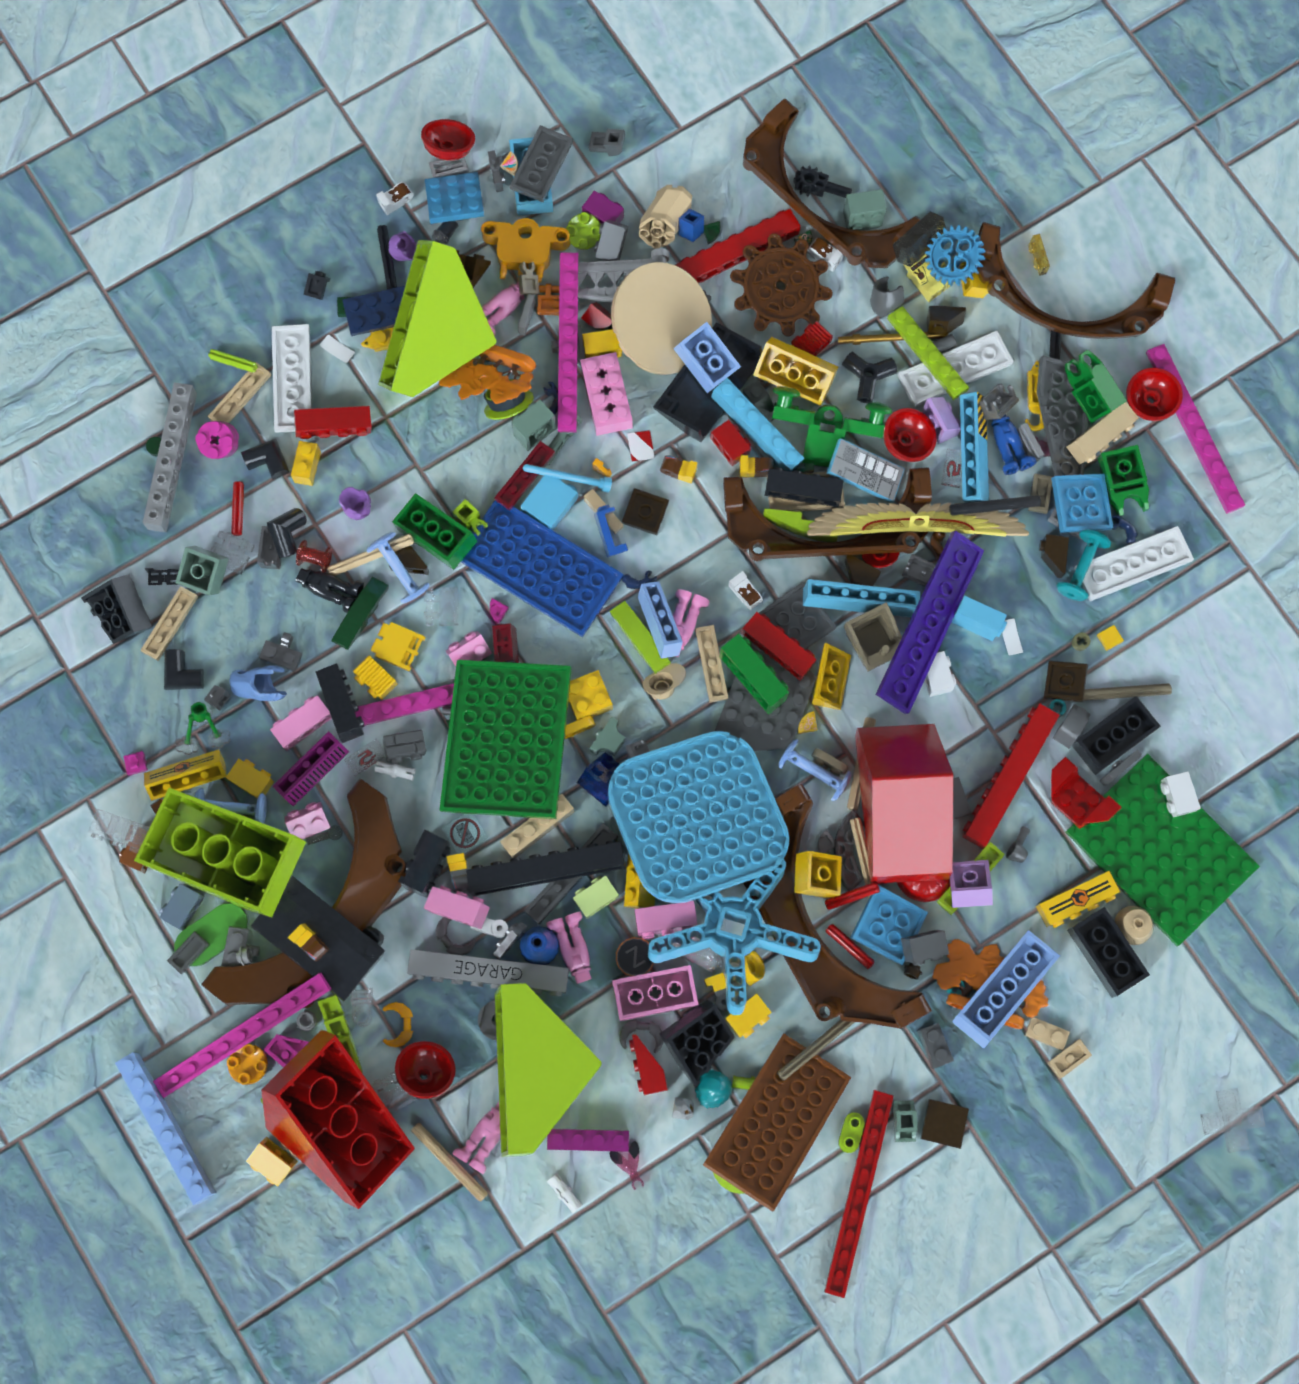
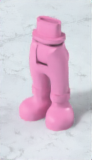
M519 281L503 289L482 306L485 316L490 315L499 307L487 319L494 336L496 335L494 326L508 317L519 306L521 300L524 299V295H520Z
M677 589L675 596L678 598L679 603L676 604V609L672 616L683 641L681 650H684L685 645L689 642L694 632L700 608L708 607L710 601L703 596L694 594L688 615L683 622L692 593Z
M581 911L565 916L574 947L571 946L563 918L554 919L546 923L549 930H554L557 933L556 937L559 942L562 958L567 968H569L571 976L575 977L577 984L592 979L589 972L591 967L588 948L582 936L581 928H578L579 921L582 919Z
M499 1102L495 1108L492 1107L481 1118L469 1140L466 1141V1146L456 1148L452 1153L467 1163L483 1137H486L482 1146L478 1149V1153L468 1164L481 1174L486 1172L485 1157L488 1158L489 1153L501 1138Z

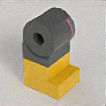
M460 853L446 856L454 892L469 890L466 870H468L466 855Z
M720 973L704 979L706 987L712 986L717 1008L720 1011H727L724 974Z

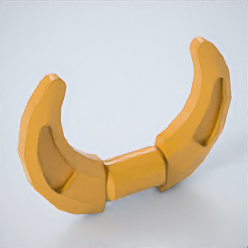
M390 1003L383 1008V1011H397L401 1018H404V1031H401L397 1038L393 1040L383 1039V1042L390 1047L404 1046L413 1035V1031H411V1017H413L410 1008L403 1003Z

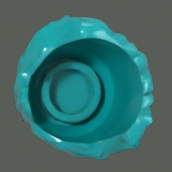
M711 1069L708 1073L701 1076L700 1084L697 1088L695 1087L696 1098H698L700 1105L707 1109L718 1108L732 1094V1084L729 1078L723 1073Z

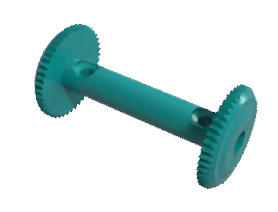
M1085 529L1079 533L1080 538L1087 545L1070 583L1059 582L1056 585L1062 595L1076 601H1084L1089 597L1088 593L1080 587L1097 548L1108 549L1111 546V542L1106 535L1091 529Z

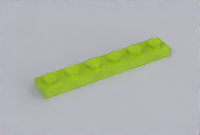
M903 306L888 315V321L953 400L969 390L968 385Z

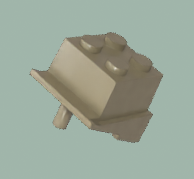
M887 602L846 622L844 625L846 635L867 672L891 661L902 639Z

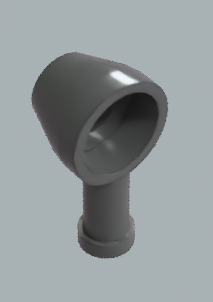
M1024 826L1020 828V833L1016 841L1008 849L1006 858L1020 863L1025 861L1028 852L1023 847V843L1027 834L1030 833V829Z

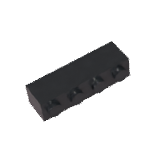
M778 467L769 468L764 496L839 508L844 480L834 476L828 478L821 477V475L815 473L810 475L802 474V472L796 470L789 472Z
M336 663L315 671L341 742L345 743L364 735L362 727H365L362 717L357 716L356 712L359 711L356 701L351 700L350 696L353 695L350 685L345 683V680L348 678L344 669L340 670Z

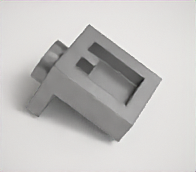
M214 685L204 700L220 711L231 695L224 688Z

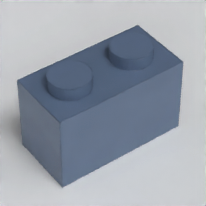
M179 884V886L172 890L171 899L168 904H164L161 908V916L159 918L183 931L188 926L204 896Z

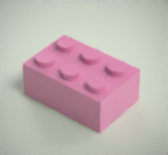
M694 901L635 909L638 937H642L644 940L652 939L656 934L665 936L698 925Z

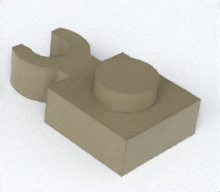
M525 262L520 263L519 269L523 273V275L518 276L520 295L540 294L538 275H533L535 270L534 262L528 264L529 269L526 268Z

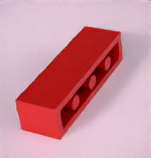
M370 406L295 409V435L301 439H309L316 436L328 438L335 435L347 437L355 434L357 436H366L371 434L372 429Z
M756 612L742 628V635L800 681L817 660L810 650H804L799 646L800 643L795 638H789L780 626H774L763 613L760 615Z

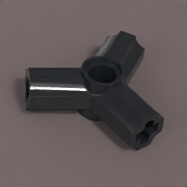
M853 351L842 362L845 368L860 379L857 400L861 403L873 402L877 380L892 376L898 372L897 365L892 358L872 364L867 363ZM869 372V373H871L873 376H872V377H868V376H866L864 373Z

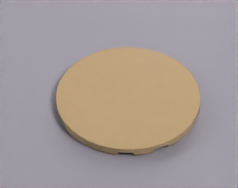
M648 263L634 269L624 277L613 297L611 321L613 331L616 333L619 341V346L625 355L630 357L638 367L650 373L659 375L678 373L685 363L673 348L706 322L712 328L710 306L701 286L689 273L669 263Z

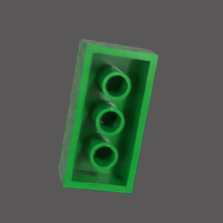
M416 493L392 521L399 532L403 535L410 534L416 544L453 570L477 542V539L470 530Z
M737 634L721 647L719 657L769 715L787 700L789 688L783 680L779 681L775 676L776 672L770 665H765L762 655L758 651H753L750 647V641L745 636L741 637L740 634Z

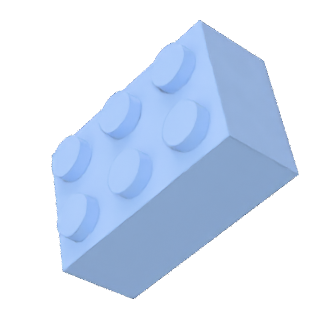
M707 322L673 348L707 393L741 367Z

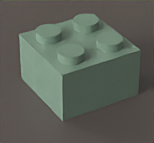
M883 189L846 195L843 209L846 228L852 230L876 229L883 225L887 210Z
M541 399L531 403L524 413L517 414L511 422L515 438L527 451L531 450L556 430L555 415Z
M198 546L185 547L175 583L209 596L219 594L229 558Z

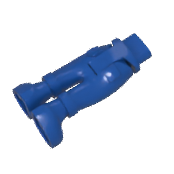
M1005 414L1001 419H992L991 426L993 427L994 438L1002 460L1005 462L1002 469L1004 474L1012 475L1017 473L1019 469L1020 471H1025L1037 463L1036 458L1025 455L1026 452L1023 449L1020 435L1009 416ZM1009 444L1011 445V447H1012V449H1013V452H1014L1015 458L1017 459V462L1014 461V459H1013L1014 457H1013V454H1012V452H1011V450H1010Z

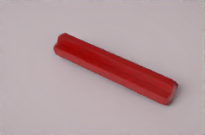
M240 481L233 483L231 533L234 536H241L243 530L244 484Z
M873 882L840 894V896L826 899V908L828 910L876 894L880 891L877 882Z
M834 924L828 926L826 933L866 969H870L874 965L875 961Z

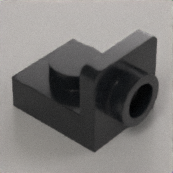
M320 271L309 273L303 295L323 300L327 282H330L331 278L325 277L326 273Z

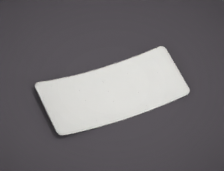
M327 335L320 344L322 348L345 363L355 354L354 351L330 335Z
M1015 619L1004 620L1007 624L1002 634L1008 655L1023 653Z

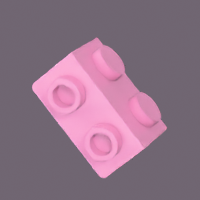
M478 631L466 634L464 636L465 639L460 642H453L448 646L449 649L446 650L455 667L457 660L481 661L492 654Z
M312 802L306 805L304 809L299 811L292 810L285 816V824L289 833L302 840L331 828L321 802Z

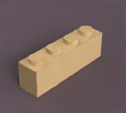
M1125 402L1102 417L1066 448L1079 465L1085 461L1090 463L1097 457L1096 453L1098 451L1102 453L1109 448L1108 443L1111 441L1114 443L1122 437L1121 433L1131 430L1135 426L1133 423L1139 418L1129 404Z
M560 794L557 819L529 818L502 839L500 843L512 859L517 858L575 812L574 808L565 796Z

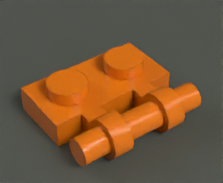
M551 283L539 285V292L545 293V295H538V315H559V295H551V293H559L560 286L552 285Z

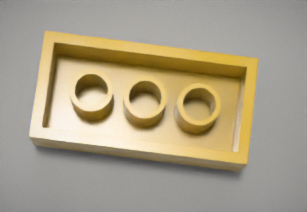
M771 337L765 344L753 376L776 386L795 388L799 391L800 397L821 406L839 367Z

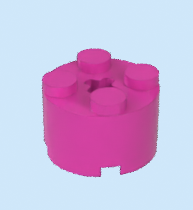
M224 421L205 423L201 426L195 437L200 452L211 459L228 458L237 451L239 446L237 430L233 425Z

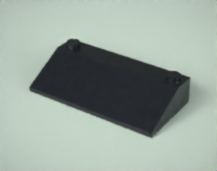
M716 322L712 329L741 366L727 377L740 391L757 367L763 352L762 346ZM686 365L682 367L653 406L657 412L676 427L699 442L704 440L724 413V410L711 397L715 388L707 393Z
M291 876L272 918L260 914L251 925L254 930L311 976L314 977L322 973L332 989L330 991L342 1001H345L383 957L385 952L381 946L294 876ZM305 923L329 949L318 962L311 959L296 943H293L288 938L300 924Z

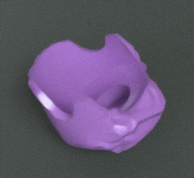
M405 231L391 237L389 253L397 261L413 260L417 243Z
M347 487L341 492L339 503L349 518L357 521L370 514L371 498L366 491Z

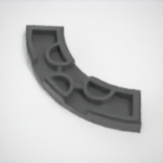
M854 809L841 822L834 842V855L842 856L841 882L847 891L853 890L864 880L857 867L853 853L855 840L850 820L858 817L861 818Z

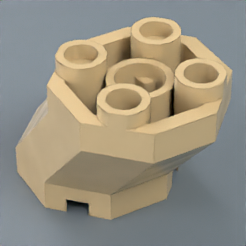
M666 185L658 190L655 199L640 219L639 237L654 249L665 247L673 242L675 235L679 231V217L688 209H691L692 195L683 186L673 188L672 185Z

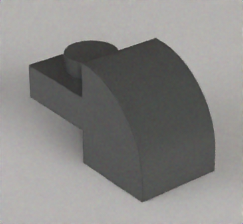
M607 129L606 133L592 132L588 148L590 152H606L609 156H617L622 152L626 133L624 130Z

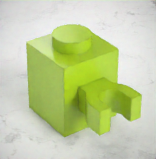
M466 499L452 511L454 519L468 530L473 527V531L477 536L481 534L477 526L482 525L485 529L488 527V524L481 520L479 511Z

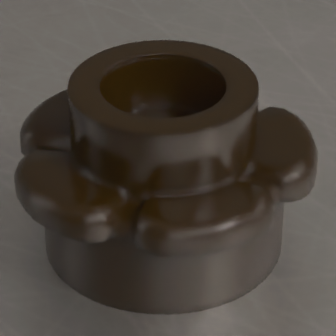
M913 963L904 966L903 974L909 978L918 980L919 976L923 973L920 971L921 967L913 965Z

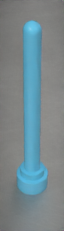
M529 464L523 466L525 472L598 486V489H601L603 492L609 493L612 485V478L604 476L603 478L596 479Z

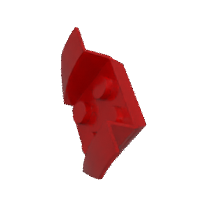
M1066 757L1052 769V804L1079 829L1088 823L1109 821L1122 808L1110 796L1105 799L1079 776L1078 767Z

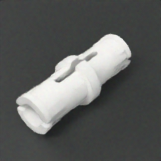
M377 760L376 765L384 768L375 766V772L391 775L392 778L401 777L411 781L414 780L415 776L407 773L415 774V768L399 766V763L391 764Z
M558 1173L547 1181L558 1194L559 1200L562 1199L572 1214L583 1206L572 1193V1188H568Z

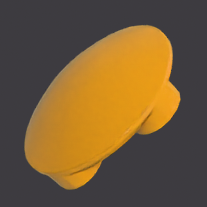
M247 1044L230 1055L227 1059V1066L231 1077L242 1085H249L262 1079L267 1071L268 1061L266 1054L260 1047L254 1044Z

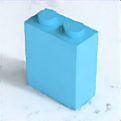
M544 475L522 503L521 511L549 529L554 530L577 501V489L571 484H565L562 482V479Z
M964 595L951 623L993 641L996 636L999 637L1004 631L1007 624L1004 620L1007 615Z

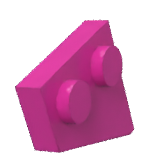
M276 1034L264 1048V1051L284 1067L309 1042Z

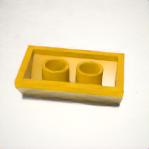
M824 643L811 704L841 710L851 655L828 643Z

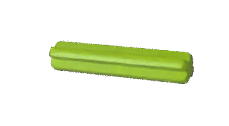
M211 349L208 353L211 360L254 373L258 368L254 361L216 349Z

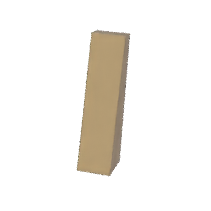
M593 489L584 495V501L595 513L598 512L597 509L606 505ZM613 512L605 515L609 529L614 534L623 528V524Z

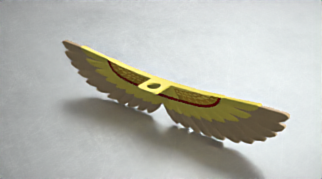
M879 502L878 505L875 503L856 504V507L844 505L843 508H832L831 512L822 513V516L815 518V522L809 524L811 529L807 531V535L838 536L880 532L957 531L965 534L975 533L1006 537L1028 536L1029 531L1025 530V524L1018 522V518L1010 517V514L1005 512L991 511L952 516L949 512L951 503L943 505L941 503L933 505L929 503L920 508L917 514H915L904 504L889 503L887 505Z

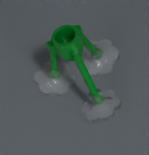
M194 703L191 706L190 715H188L187 735L175 741L176 751L183 752L184 755L198 752V741L191 737L192 726L205 729L207 725H210L212 734L208 736V745L211 748L216 747L217 749L222 748L231 741L229 737L230 732L228 730L216 729L213 723L212 710L206 708L204 703Z

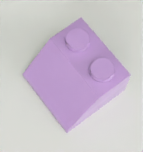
M944 397L928 398L922 410V413L930 419L935 428L938 444L958 436L961 430L959 419L954 417L952 406L949 402H946Z
M988 860L953 862L952 874L950 876L953 908L993 905Z

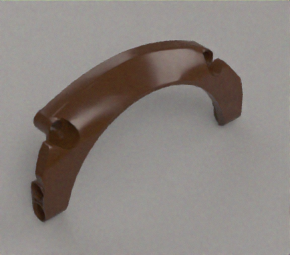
M983 222L980 227L979 241L984 243L980 248L985 249V253L981 254L985 257V260L980 261L983 267H977L979 272L977 275L980 281L984 284L988 283L987 290L991 296L999 299L1019 315L1044 328L1065 335L1091 339L1138 337L1164 316V311L1168 308L1175 284V277L1156 273L1141 296L1128 308L1114 316L1085 322L1070 321L1052 316L1028 301L1011 280L1002 258L1000 246L1001 227ZM994 283L999 286L1000 291L995 289ZM1135 324L1141 328L1140 331L1135 329Z

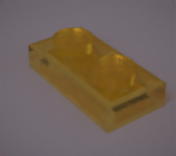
M1036 234L1032 236L1028 249L1034 257V268L1038 270L1039 276L1047 274L1050 264L1041 236Z

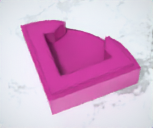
M492 598L490 601V613L494 621L500 624L509 607Z

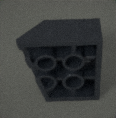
M130 574L111 579L81 597L84 603L88 602L91 606L90 612L93 616H98L102 629L113 644L138 635L152 627Z
M424 830L414 849L413 855H415V858L408 861L405 871L406 876H401L398 882L406 890L427 898L432 886L435 887L436 885L434 883L436 876H440L444 866L441 864L444 858H447L446 856L450 854L451 847H449V841L430 831Z
M709 1000L704 1001L659 1033L680 1069L696 1088L700 1084L701 1076L709 1072L713 1062L718 1056L722 1055L735 1037L716 1004Z

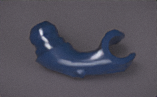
M550 381L548 384L552 388L546 389L543 387L547 396L554 397L549 409L556 415L558 412V389Z
M1118 515L1112 516V520L1116 522V524H1113L1112 530L1118 527L1124 529L1127 544L1135 543L1138 533L1132 524Z
M648 570L645 573V578L642 580H636L633 577L631 578L629 574H625L622 577V581L625 583L626 588L640 589L641 584L656 582L657 576L652 579L648 578L652 574V571Z

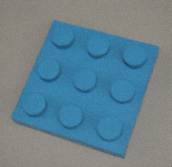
M478 172L425 179L430 224L484 217Z
M1105 474L1064 475L1051 478L1060 533L1080 532L1085 529L1095 531L1111 530L1113 528Z
M879 885L880 891L870 895L850 938L897 964L903 965L905 958L901 938L918 934L928 912Z

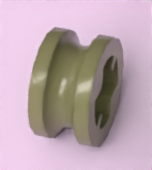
M1081 632L1073 637L1071 643L1075 650L1084 651L1090 645L1091 640L1086 633ZM1083 638L1085 642L1081 645H1078L1077 642Z

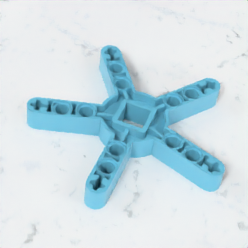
M783 859L774 871V874L770 872L756 878L742 898H723L719 892L706 895L713 898L711 900H707L704 897L695 899L706 913L704 924L653 939L649 943L648 958L654 963H661L710 947L715 953L723 956L725 959L727 1010L732 1015H740L745 1010L747 1000L744 956L750 954L758 947L802 961L813 962L818 958L821 945L813 937L764 924L759 909L783 878L786 868V862ZM762 881H767V882H769L770 884H769V885H764V884L762 883ZM751 896H757L759 899L754 900ZM724 919L744 924L742 936L722 931ZM772 936V937H774L776 940H775V941H771V940H769L767 937ZM698 937L700 940L693 941L691 940V938ZM787 942H792L796 946H789ZM679 943L681 946L674 947L672 944ZM735 962L738 963L739 966L733 967L730 965V963ZM737 981V982H739L741 985H740V986H734V985L731 984V982ZM735 996H738L737 999L739 1005H736L734 1001Z

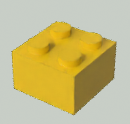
M599 670L570 681L568 702L576 721L587 716L596 717L613 710V704Z
M814 851L796 854L794 893L822 898L840 896L842 856Z

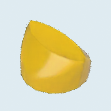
M755 951L744 956L745 976L749 986L761 980L765 974L763 960Z

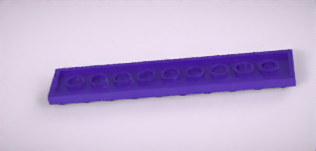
M957 531L951 532L875 694L904 714H909L984 553L983 549Z

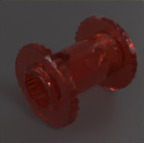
M306 540L300 543L296 553V564L298 566L305 561L321 566V572L327 571L332 559L331 547H328L324 552L307 547Z

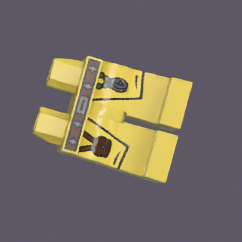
M923 246L916 254L921 259L920 261L916 262L910 256L904 261L903 265L908 271L906 276L911 279L925 299L931 302L942 291L944 292L951 286L948 284V281L943 285L941 280L936 281V276H931L930 272L932 270L927 269L929 263L925 262V259L929 258L925 252L930 250ZM945 262L941 264V268L947 266Z

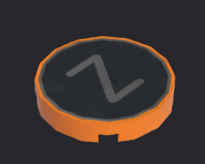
M632 937L619 945L616 952V962L618 968L624 974L632 977L647 974L652 969L654 962L648 958L649 942L642 938Z

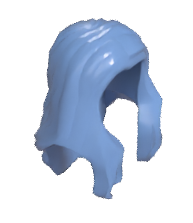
M267 665L263 668L257 667L249 671L235 670L230 675V689L234 695L259 701L281 700L287 693L286 691H277L272 684L271 674H274L273 672H285V670L279 666Z

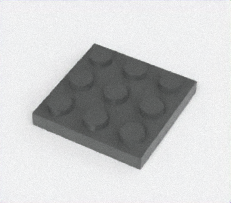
M802 582L760 611L759 614H765L774 626H780L789 638H795L800 643L799 646L806 650L835 630L836 625L823 608L803 606V588L805 585Z

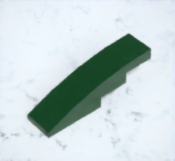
M372 576L341 622L331 642L349 650L367 626L368 619L377 609L379 601L388 591L389 585Z

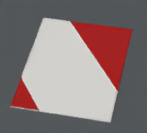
M650 430L627 434L632 462L655 458Z

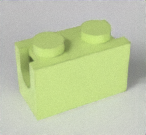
M598 876L591 881V886L586 889L582 887L575 892L576 896L573 897V900L586 919L619 898V894L606 876L603 878Z

